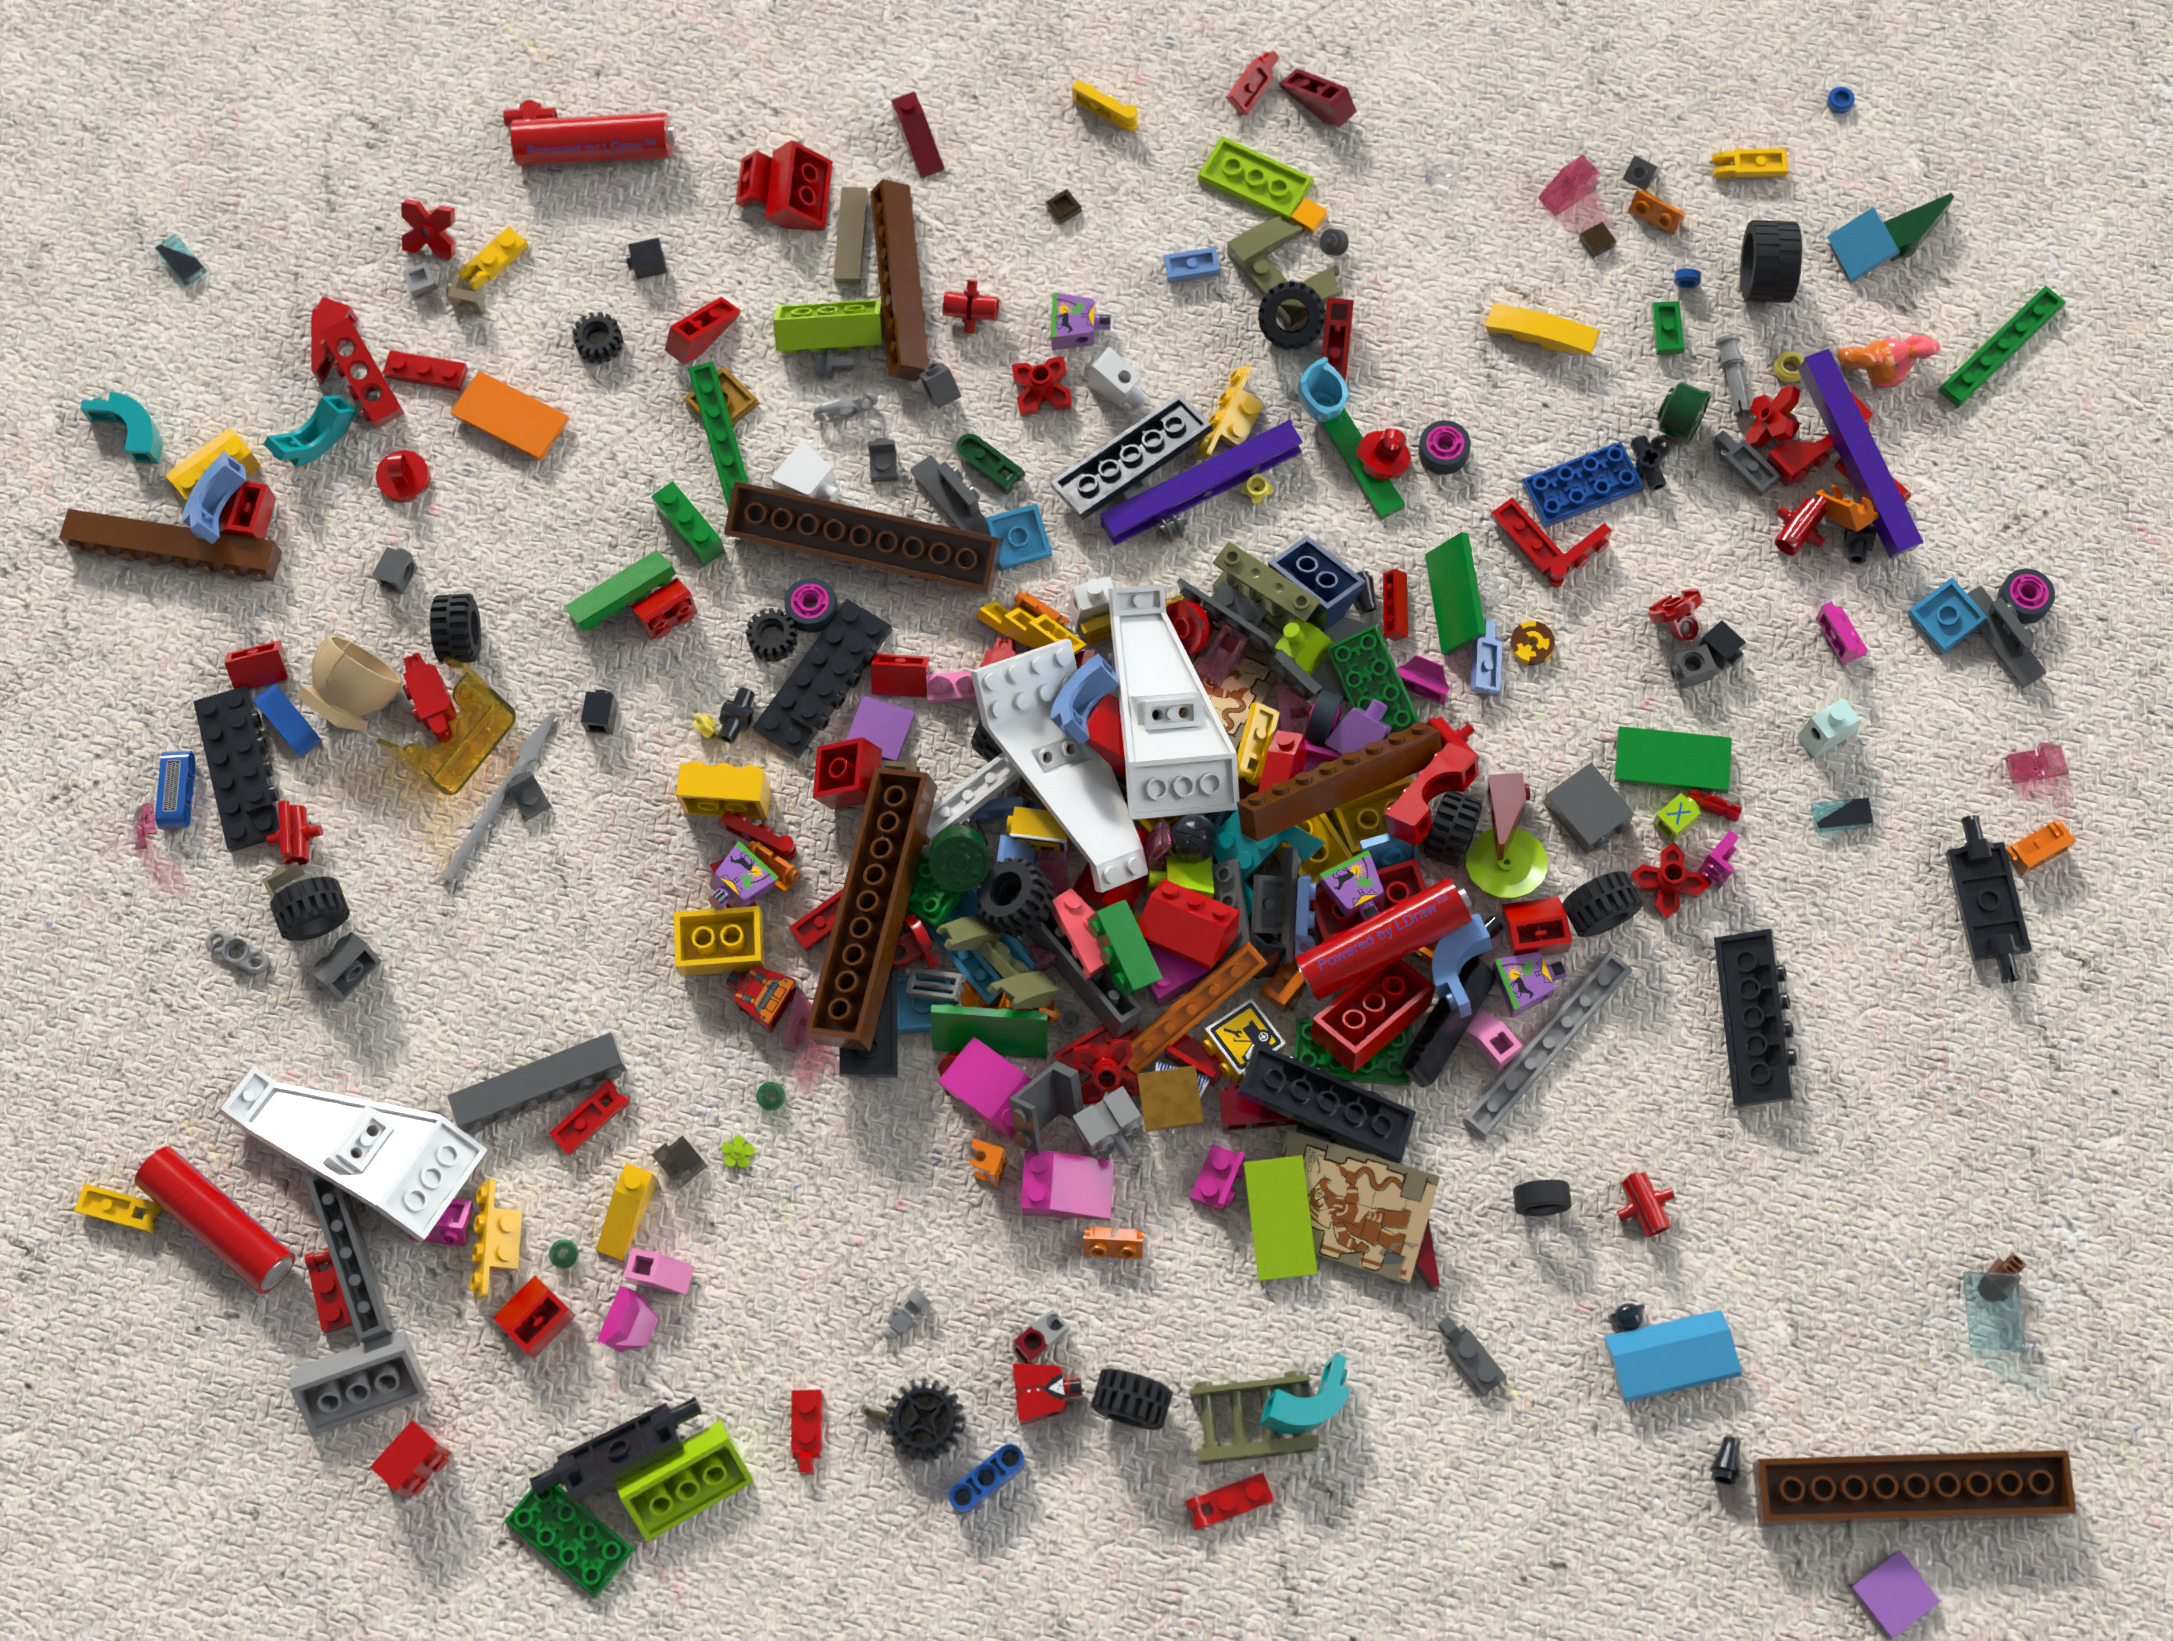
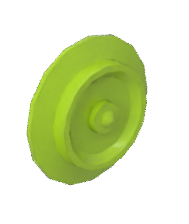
M1492 828L1482 832L1472 841L1466 853V870L1472 883L1483 893L1498 899H1517L1531 894L1542 884L1548 872V856L1540 841L1531 833L1517 828L1504 859L1497 861Z

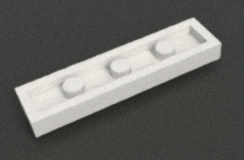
M1004 753L998 755L933 805L926 831L927 836L932 842L940 831L954 826L956 823H961L1021 777Z

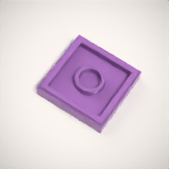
M862 696L846 740L864 737L882 749V760L899 761L916 715L915 711Z
M1901 1550L1897 1551L1851 1587L1890 1639L1896 1637L1941 1602Z

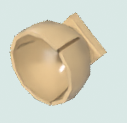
M327 635L318 646L311 662L312 686L310 688L301 686L296 696L336 727L364 731L369 722L363 716L385 708L397 695L403 680L387 663L368 650L345 638Z

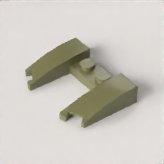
M1282 216L1263 222L1227 242V254L1263 296L1266 295L1270 288L1278 285V283L1288 282L1267 256L1304 232L1302 225H1290L1282 221ZM1337 265L1303 281V283L1315 289L1317 294L1320 295L1323 305L1327 304V297L1336 298L1343 293V287H1338L1336 284L1335 276H1339ZM1294 299L1282 302L1276 310L1290 328L1308 316L1304 304Z
M981 914L956 919L939 926L936 930L940 935H949L944 943L947 950H977L1005 978L991 983L986 990L993 996L995 993H1006L1005 998L1012 1002L1009 1005L1011 1009L1048 1007L1061 991L1043 971L1029 972V968L1023 962L1016 960L1010 954V949L1004 943L998 941L1004 932L987 921Z

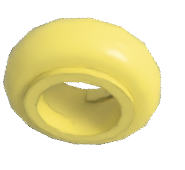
M1792 351L1780 354L1774 362L1776 376L1788 383L1800 381L1802 377L1799 371H1788L1784 368L1783 364L1793 363L1799 368L1804 361V357Z

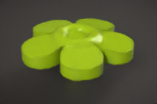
M735 1136L732 1141L733 1145L730 1142L722 1144L721 1152L727 1155L724 1158V1164L727 1167L735 1166L736 1161L741 1169L749 1166L750 1161L748 1157L754 1154L755 1149L752 1144L744 1146V1137Z

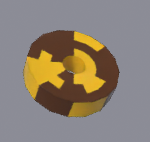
M1527 621L1519 624L1514 629L1510 639V650L1513 656L1519 662L1526 665H1539L1546 662L1551 657L1555 646V637L1551 629L1538 621ZM1533 640L1537 645L1531 646L1528 644V641Z

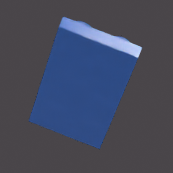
M1621 441L1531 475L1521 481L1543 528L1589 512L1644 489V485Z

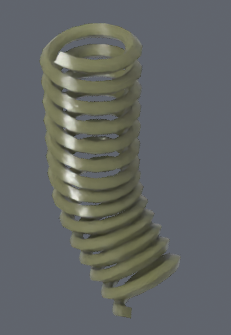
M862 1405L860 1408V1412L867 1417L869 1416V1418L874 1416V1419L876 1417V1419H882L883 1421L886 1416L889 1417L890 1413L874 1411L867 1407V1405Z

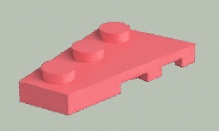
M1071 888L1052 900L1054 907L1050 911L1062 934L1066 935L1073 946L1071 951L1075 959L1079 958L1084 967L1082 971L1086 979H1089L1108 965L1102 960L1101 949L1097 940L1091 936L1088 929L1087 918L1095 912Z

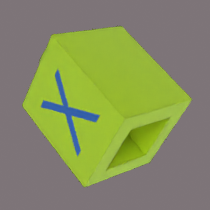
M1680 793L1656 814L1653 824L1674 843L1698 821L1701 812L1699 811V806L1692 798H1686Z

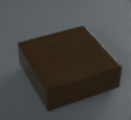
M1068 189L1046 201V207L1060 225L1082 212L1081 205Z
M1603 222L1580 233L1579 239L1593 258L1615 247L1617 243Z

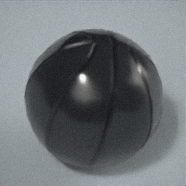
M1184 815L1175 821L1170 829V849L1178 859L1185 863L1197 864L1204 862L1214 854L1218 847L1219 835L1217 828L1210 819L1203 815Z

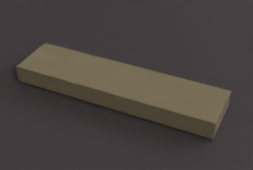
M841 187L834 268L835 283L861 284L868 202L867 187Z

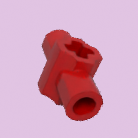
M524 100L523 103L519 104V109L503 111L505 127H511L513 120L558 118L556 107L543 108L541 103L534 100Z

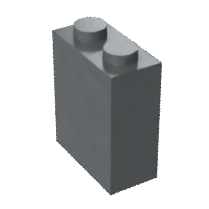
M1592 762L1547 793L1544 801L1546 807L1586 855L1592 850L1600 851L1610 842L1608 840L1616 833L1620 836L1632 826L1631 821L1634 812Z

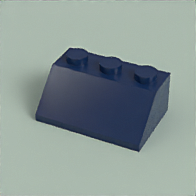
M1308 535L1268 562V567L1321 600L1309 619L1324 631L1346 615L1366 585V581Z

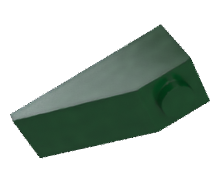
M1952 193L1884 222L1900 253L1890 258L1891 261L1899 258H1909L1916 252L1918 247L1949 210L1954 199Z

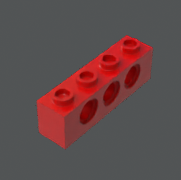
M349 316L320 331L324 339L319 342L327 355L333 353L337 360L333 366L340 378L346 376L351 384L346 388L354 401L359 399L364 408L360 409V412L367 424L373 422L377 429L405 414ZM345 346L354 348L353 353L349 356L340 355V351ZM358 369L367 370L366 376L362 379H355L353 377L354 372ZM374 391L380 393V398L377 401H367L369 393Z

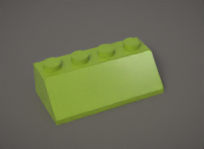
M881 299L777 305L773 318L776 351L794 354L802 349H809L810 352H822L825 348L835 347L839 351L849 350L852 346H862L864 349L877 348L883 342Z
M722 1420L683 1440L682 1445L684 1448L615 1482L621 1501L647 1542L754 1482Z

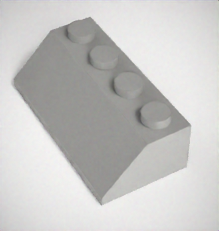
M405 1330L293 1368L290 1372V1391L311 1436L426 1396L416 1353Z

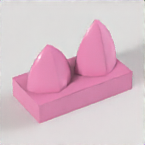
M971 671L927 674L928 704L977 700Z

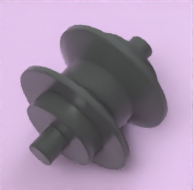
M1327 229L1320 237V248L1327 255H1342L1349 246L1348 235L1341 229Z
M1171 513V520L1169 521L1160 518V525H1158L1160 531L1156 532L1157 537L1162 536L1164 540L1167 539L1170 543H1173V536L1175 535L1184 538V525L1188 523L1186 519L1181 520L1179 516L1176 517L1174 513Z

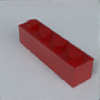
M1396 568L1383 573L1384 637L1393 641L1408 637L1407 573Z

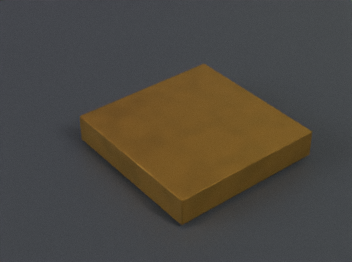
M723 366L717 371V375L733 427L759 405V401ZM692 391L684 398V402L702 420L695 393Z
M1195 1066L1137 1074L1146 1133L1204 1125Z

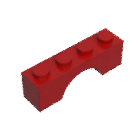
M1851 392L1869 429L1873 413ZM1829 434L1816 442H1801L1788 438L1769 453L1767 462L1782 476L1780 481L1786 487H1789L1794 482L1797 484L1802 482L1809 475V471L1815 466L1817 468L1822 467L1829 460V455L1837 451Z
M1447 743L1440 752L1435 754L1432 762L1420 771L1417 779L1404 789L1401 797L1394 805L1389 806L1386 810L1387 834L1417 846L1432 827L1428 802L1437 795L1446 793L1448 790L1464 792L1479 775L1477 754Z

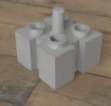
M1123 1086L1104 1097L1102 1101L1094 1106L1092 1104L1072 1116L1075 1132L1092 1158L1098 1156L1104 1158L1115 1151L1113 1145L1116 1146L1124 1160L1133 1156L1134 1153L1128 1143L1140 1135L1142 1117Z

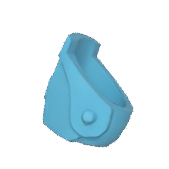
M1323 357L1313 363L1299 381V401L1311 418L1318 422H1327L1341 414L1348 401L1349 392L1345 381L1328 363L1327 358Z

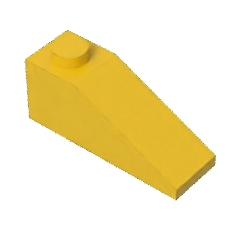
M627 1163L625 1164L611 1198L596 1247L597 1252L622 1262L624 1261L658 1184V1180L653 1173Z

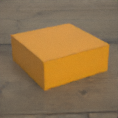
M1305 198L1291 216V222L1295 225H1302L1305 231L1313 235L1326 218L1327 210Z

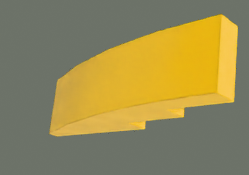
M1493 304L1485 324L1487 332L1511 334L1515 341L1539 343L1542 350L1592 355L1600 335L1598 329L1569 319L1499 304Z
M996 600L980 608L976 616L998 632L1035 649L1063 639L1071 640L1074 655L1084 650L1087 646L1086 643L1046 614L1035 618L1021 607L1010 611Z

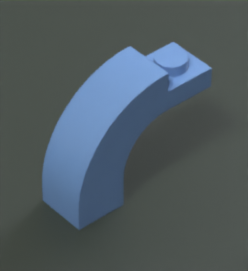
M223 452L206 469L194 486L184 507L182 522L189 526L193 534L199 539H205L213 544L220 537L218 524L220 513L231 495L246 481L245 466Z
M1098 653L1070 677L1056 697L1051 711V720L1069 739L1075 738L1081 745L1090 739L1087 728V718L1090 711L1102 697L1119 685L1116 672Z
M1479 913L1471 915L1473 922L1442 937L1435 948L1432 959V974L1438 999L1446 997L1450 1009H1456L1460 1018L1471 1015L1470 1001L1458 978L1459 972L1469 959L1492 949L1490 935Z

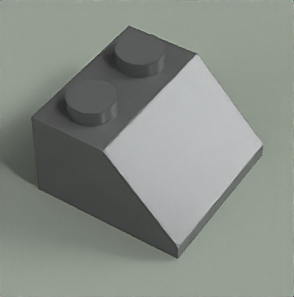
M350 932L347 936L341 937L336 942L334 949L327 957H322L318 960L311 974L335 997L343 1002L382 960L365 941Z

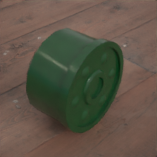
M1684 382L1678 383L1675 388L1671 387L1657 415L1656 421L1659 422V431L1682 441L1685 445H1689L1702 422L1712 392L1703 391Z
M963 825L950 826L940 831L933 839L930 847L929 869L935 882L949 891L965 892L976 888L985 880L990 868V859L982 836L973 828Z

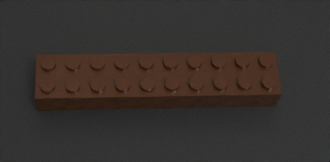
M734 481L724 535L984 592H993L1004 539Z
M875 767L805 1033L818 1045L870 1052L938 788L928 773Z
M2069 1450L1758 1459L1752 1464L1758 1526L2068 1517L2077 1513Z

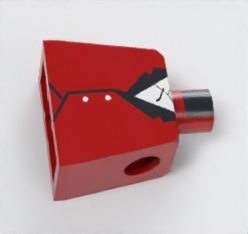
M1012 1364L1020 1426L1066 1413L1065 1398L1083 1396L1081 1378L1063 1380L1061 1366Z

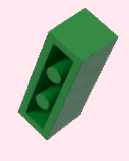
M673 481L651 496L656 511L703 567L725 552L719 535Z
M1126 899L1098 910L1087 918L1089 932L1093 938H1096L1101 949V958L1109 966L1113 974V983L1116 989L1121 991L1123 997L1147 988L1163 978Z

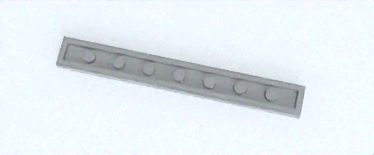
M1610 951L1465 1115L1462 1121L1485 1140L1629 976L1633 969Z

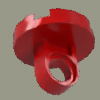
M1388 428L1385 431H1373L1366 434L1359 443L1356 453L1357 459L1360 457L1363 463V470L1373 478L1382 481H1388L1389 478H1401L1409 467L1411 459L1409 449L1405 445V435L1395 428Z
M407 450L392 452L384 457L379 463L375 474L376 484L381 492L391 501L400 503L417 499L416 496L423 489L424 491L427 490L431 480L430 469L423 457L414 451Z
M1698 589L1682 590L1683 596L1673 598L1672 595H1669L1649 607L1650 611L1647 613L1651 622L1654 624L1667 623L1671 635L1676 640L1690 641L1697 636L1699 625L1693 611L1703 603ZM1683 621H1686L1689 625L1688 634L1685 636L1680 632V625Z
M1179 600L1170 603L1166 607V613L1187 655H1193L1201 651L1214 627V622L1207 617L1203 608L1193 600Z
M914 914L906 917L903 920L906 934L899 937L897 947H901L906 951V957L900 961L893 960L892 967L903 968L919 959L926 969L930 970L940 964L937 954L931 955L930 950L933 943L919 919L915 921Z

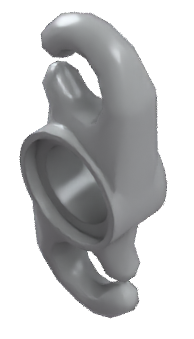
M868 393L866 395L868 400L864 401L865 398L861 395L856 398L853 395H843L835 400L819 405L814 409L813 417L816 420H824L825 415L823 413H827L828 418L836 416L839 419H847L874 407L878 402V397L873 393Z
M224 930L213 931L206 939V948L212 951L214 949L213 940L217 937H222L224 939L223 945L214 950L215 954L222 955L229 963L248 973L260 974L269 966L268 954L264 953L261 955L262 964L258 967H253L251 961L254 957L260 956V950L253 949L243 939ZM235 946H244L245 951L242 957L238 959L231 958L230 952Z

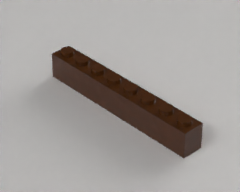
M882 179L870 191L888 377L917 382L920 379L918 374L924 372V369L930 365V359L927 353L928 337L925 334V312L922 305L923 290L920 286V266L918 265L917 257L918 244L915 238L916 222L913 219L912 209L913 198L910 185Z
M68 509L59 535L60 540L67 549L78 554H82L85 551L103 558H107L109 555L117 556L125 561L142 560L154 566H159L162 563L180 570H185L187 567L205 574H211L213 571L231 578L244 576L257 582H263V580L274 581L282 554L274 540L219 532L220 537L211 544L205 539L196 537L190 527Z
M1423 722L1411 725V728L1391 733L1383 740L1368 743L1362 749L1345 753L1341 758L1331 762H1324L1313 770L1296 774L1290 780L1275 783L1269 789L1248 795L1247 798L1237 802L1241 832L1259 842L1425 769L1432 762L1435 754L1442 750L1440 730Z

